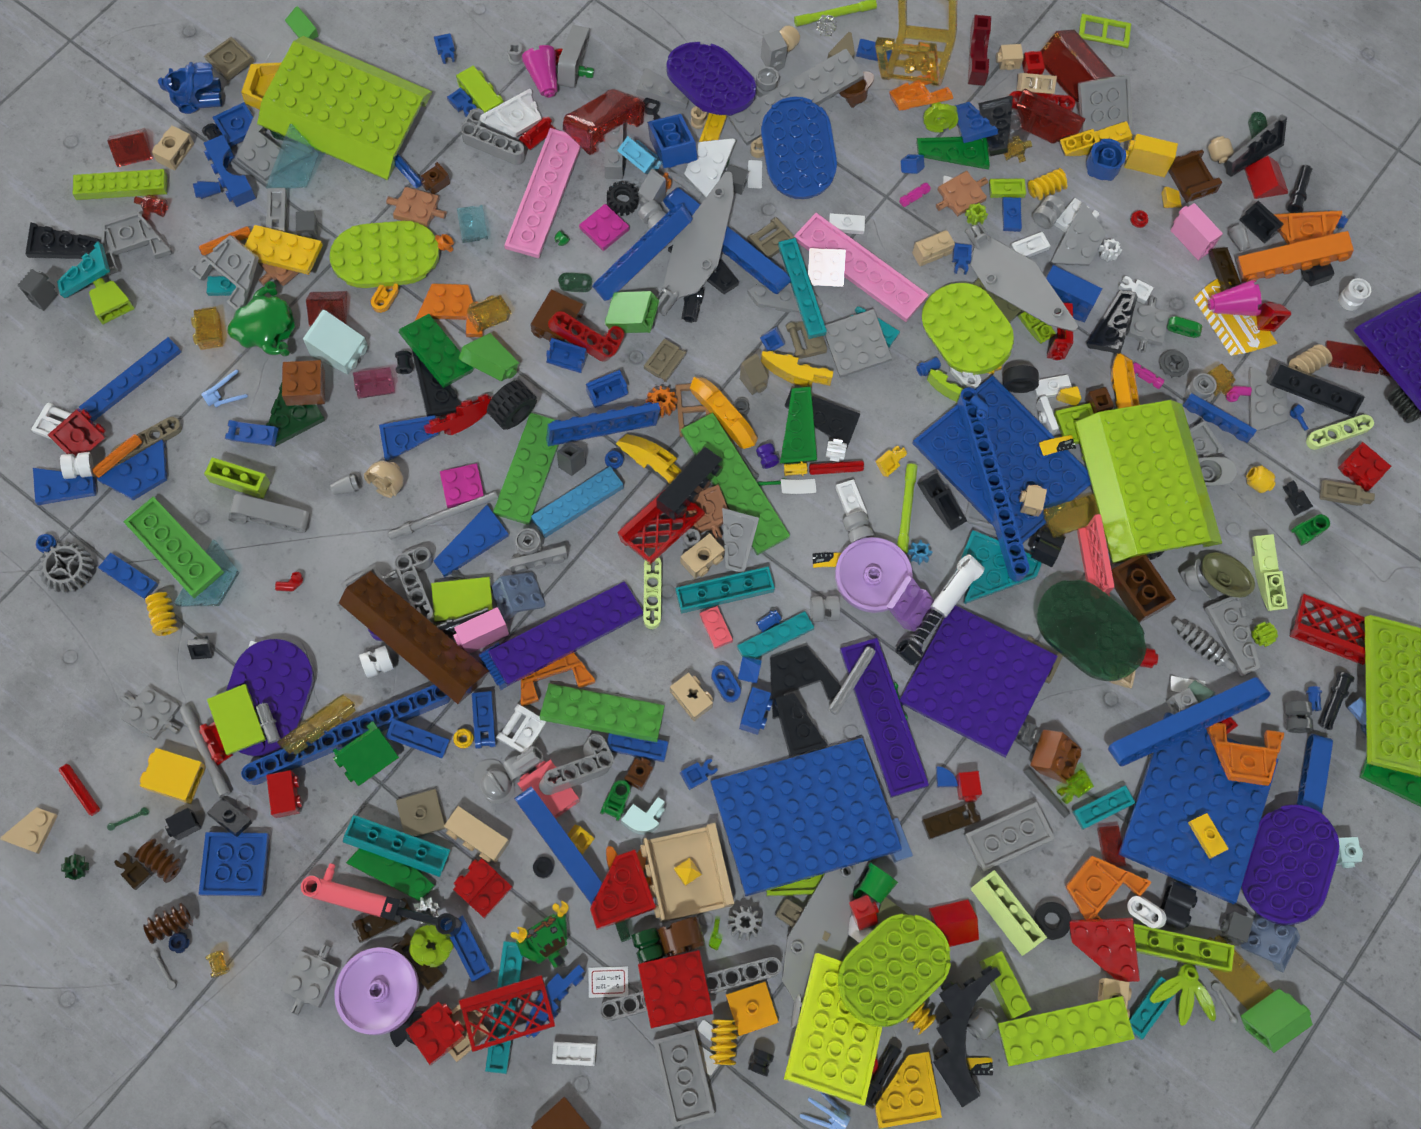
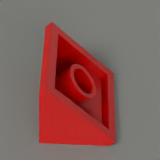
M1266 156L1244 169L1254 199L1288 194L1279 163L1270 156Z
M969 900L929 908L931 921L942 931L949 947L979 940L978 917Z

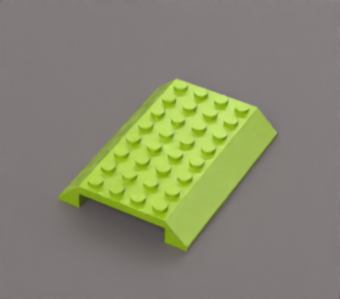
M302 36L292 42L261 102L257 124L385 180H389L395 168L394 159L421 106H426L432 91Z
M1167 400L1102 411L1075 422L1113 564L1125 562L1135 556L1201 544L1203 547L1222 544L1182 403Z

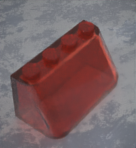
M1074 29L1056 31L1041 50L1045 69L1051 76H1057L1056 81L1069 96L1074 98L1075 102H1079L1078 83L1115 76Z

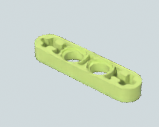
M1364 414L1316 430L1306 438V444L1309 448L1316 450L1364 434L1374 426V420L1371 416ZM1361 422L1367 423V426L1361 425L1358 427L1357 425H1359ZM1344 426H1350L1352 433H1347L1344 430ZM1328 431H1333L1336 434V438H1330ZM1321 437L1323 438V439H1321L1319 442L1312 440L1313 438H1314V439H1319V438H1321Z
M659 557L655 560V564H658L655 565V573H651V565H648L647 561L644 562L643 621L648 629H656L661 622L662 563ZM654 578L658 581V585L650 587L647 581ZM655 597L658 603L651 606L647 603V599ZM650 611H654V619H658L654 621V624L647 620L650 619Z

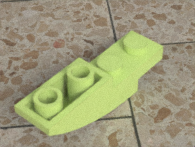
M1274 534L1254 536L1252 538L1255 556H1252L1264 604L1268 611L1288 609L1283 572L1279 571Z

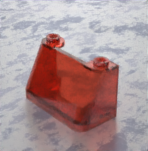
M611 89L573 112L566 114L563 119V130L582 149L591 155L596 152V143L598 141L600 143L603 142L604 135L625 122L629 125L633 124L636 128L642 125L645 104L639 97L617 89Z

